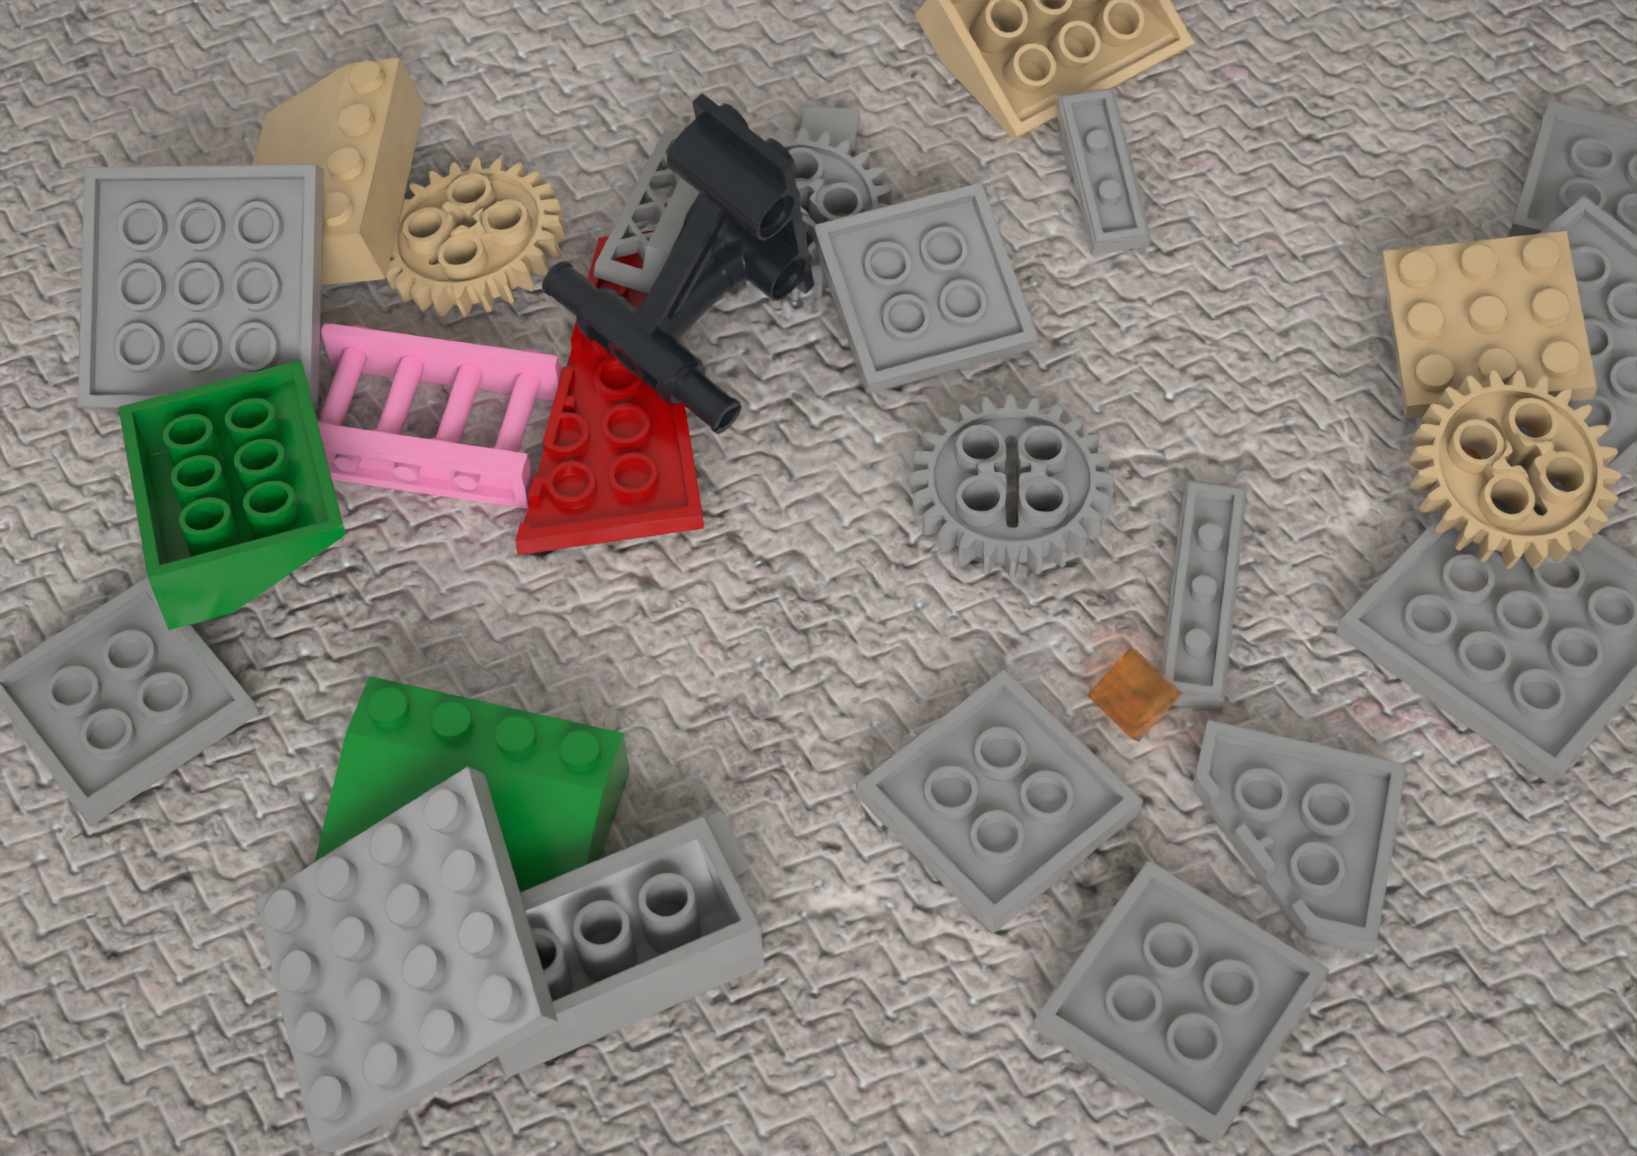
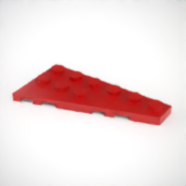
M654 230L644 231V232H642V233H643V234H646V233L654 232ZM609 236L599 237L587 280L598 289H614L640 310L648 296L647 293L593 277L595 263ZM638 253L615 259L617 262L643 269L644 260ZM575 323L570 340L572 348L566 367L563 366L542 441L544 450L536 476H533L528 492L529 504L524 523H520L515 539L518 555L704 529L685 406L683 404H667L647 383L630 373L596 341L590 340L579 331V326Z

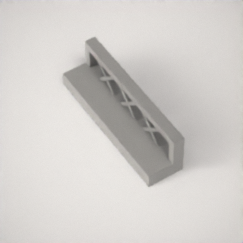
M664 130L595 263L593 277L649 294L684 230V220L687 212L701 195L700 192L667 166L669 150L675 139L680 135L679 133ZM673 186L675 190L671 198L660 200L653 191V189ZM656 219L658 224L654 232L643 234L635 224ZM638 253L644 260L643 269L617 262L615 259Z

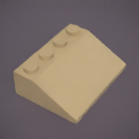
M926 0L915 14L941 62L1013 140L1057 118V96L1114 88L1189 49L1195 44L1170 0Z
M400 57L347 63L265 114L252 165L316 164L324 169L321 285L386 279L425 106Z

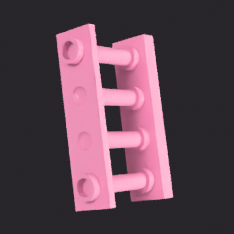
M323 324L321 335L331 369H336L317 422L332 480L517 508H528V492L532 481V473L528 454L520 453L519 451L535 399L554 401L561 376L558 356L544 354L531 349L520 351L373 330L362 325ZM361 373L394 378L377 429L373 430L342 426ZM419 382L453 386L437 435L431 439L401 435ZM477 390L511 395L496 444L491 448L460 444Z

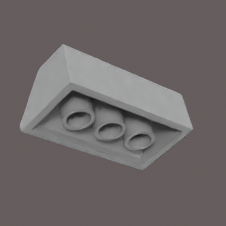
M704 816L520 892L558 1021L497 1056V1059L507 1079L765 966L760 925Z

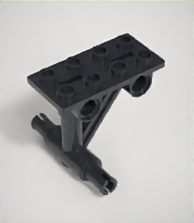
M701 93L692 101L696 119L675 139L667 156V166L669 169L700 192L701 195L687 212L684 220V230L641 309H637L614 289H598L576 271L568 261H561L549 270L543 279L542 289H544V293L552 296L577 317L576 322L582 334L588 339L596 341L630 373L647 383L663 401L673 405L683 404L711 427L715 434H721L731 427L738 418L742 409L741 403L706 377L703 362L677 340L728 291L731 293L736 292L746 281H749L771 300L779 301L789 295L795 288L807 294L814 287V279L810 263L812 257L808 251L805 235L807 229L802 219L799 202L801 196L796 186L793 169L795 162L791 154L775 139L768 138L764 141L751 131L742 115L731 105L722 103L719 106Z

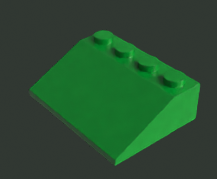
M302 360L118 407L147 576L168 631L234 613L346 535Z
M369 676L345 734L315 862L464 768L470 767L485 774L519 892L528 890L600 859L630 773L624 734L622 732Z

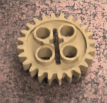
M474 158L469 170L461 171L456 162L451 163L449 175L443 178L434 171L429 172L430 185L426 187L415 183L409 185L413 197L410 200H403L386 279L391 289H397L404 303L414 299L418 311L421 312L434 303L441 317H444L453 305H458L462 317H467L473 304L481 303L483 309L488 313L492 312L494 298L501 296L510 304L515 302L512 290L519 286L532 291L535 287L530 276L533 273L546 275L550 270L546 258L561 256L557 241L566 238L562 225L565 218L550 183L543 184L538 171L526 175L524 166L520 162L506 171L502 158H497L489 169H483L479 158Z
M1496 370L1489 372L1482 386L1471 375L1467 376L1458 391L1448 387L1438 400V404L1432 403L1421 419L1424 424H1420L1411 441L1418 447L1414 449L1409 457L1408 465L1421 469V471L1416 474L1410 486L1411 489L1430 492L1419 507L1420 511L1433 512L1439 510L1443 517L1437 524L1435 531L1439 534L1454 527L1460 532L1455 545V549L1458 551L1465 548L1471 541L1479 544V561L1485 563L1494 551L1502 553L1506 569H1511L1522 554L1525 555L1532 569H1538L1547 558V555L1556 563H1560L1572 551V548L1580 552L1593 538L1592 534H1597L1609 520L1605 514L1608 513L1618 500V496L1609 490L1620 480L1621 473L1606 467L1618 454L1617 448L1598 445L1599 440L1608 430L1607 426L1596 425L1588 427L1584 421L1590 414L1592 407L1589 404L1581 406L1576 410L1569 407L1571 389L1566 388L1556 397L1548 394V377L1543 376L1535 387L1531 388L1526 387L1525 377L1521 370L1515 372L1507 385H1504ZM1517 425H1521L1529 429L1534 434L1535 438L1529 437L1522 433L1518 429ZM1461 446L1475 450L1481 460L1467 455ZM1548 478L1560 482L1565 487L1566 492L1553 487ZM1492 499L1505 503L1510 508L1512 514L1504 513L1497 509Z

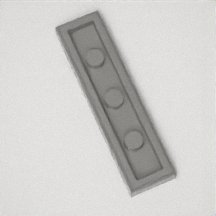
M1185 480L1156 703L1222 712L1248 488Z

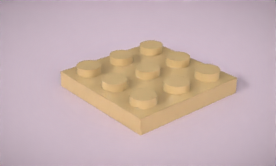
M1567 231L1383 251L1382 268L1405 418L1423 417L1432 403L1438 404L1437 402L1445 389L1451 387L1458 391L1467 376L1471 375L1482 386L1483 381L1491 370L1498 372L1504 385L1508 384L1517 370H1521L1525 377L1526 387L1534 388L1537 382L1545 376L1548 377V394L1554 397L1561 391L1569 388L1572 390L1569 402L1594 399L1597 384Z

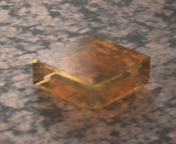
M1130 647L1087 696L1129 737L1139 742L1183 693L1138 650Z

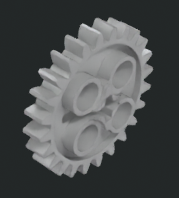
M801 128L797 140L789 141L784 131L780 129L777 130L776 141L782 144L791 154L795 162L793 167L795 179H808L796 180V186L801 196L799 200L802 219L807 229L805 235L808 251L812 257L810 263L814 287L811 290L817 299H821L823 296V284L828 282L812 238L813 225L890 206L892 190L891 186L883 185L882 167L870 169V153L865 151L851 157L850 139L844 140L835 148L830 146L829 131H824L818 141L814 142L809 141L807 129ZM835 213H845V214H848V215H847V216H840V217H839V216H834L833 214H835ZM746 281L747 288L752 289L755 287L749 281ZM795 288L790 293L793 301H798L801 295V291L798 288Z
M1008 395L1004 408L998 409L995 408L993 402L988 397H983L981 412L976 414L969 407L961 404L959 405L958 423L941 416L938 421V434L925 432L923 435V451L914 452L913 472L910 473V494H913L914 515L923 516V534L931 535L938 533V550L941 553L958 546V564L961 566L970 562L975 556L983 558V574H989L996 562H1003L1009 577H1015L1019 563L1027 562L1031 570L1036 575L1041 574L1043 558L1049 557L1055 564L1063 567L1066 564L1067 547L1079 554L1085 553L1087 537H1099L1103 518L1109 517L1114 475L1108 473L1109 454L1098 453L1100 440L1098 434L1082 437L1084 422L1082 418H1077L1064 424L1061 422L1062 406L1057 405L1046 415L1039 412V398L1034 397L1029 402L1027 408L1022 409L1017 407L1014 395ZM1008 442L1015 443L1017 447L1016 493L1018 498L1016 510L1017 527L1010 528L1006 525L1007 477L1005 475L1006 443ZM982 508V509H987L988 511H982V512H981V511H975V510H973V509ZM1037 509H1046L1050 512H1040Z

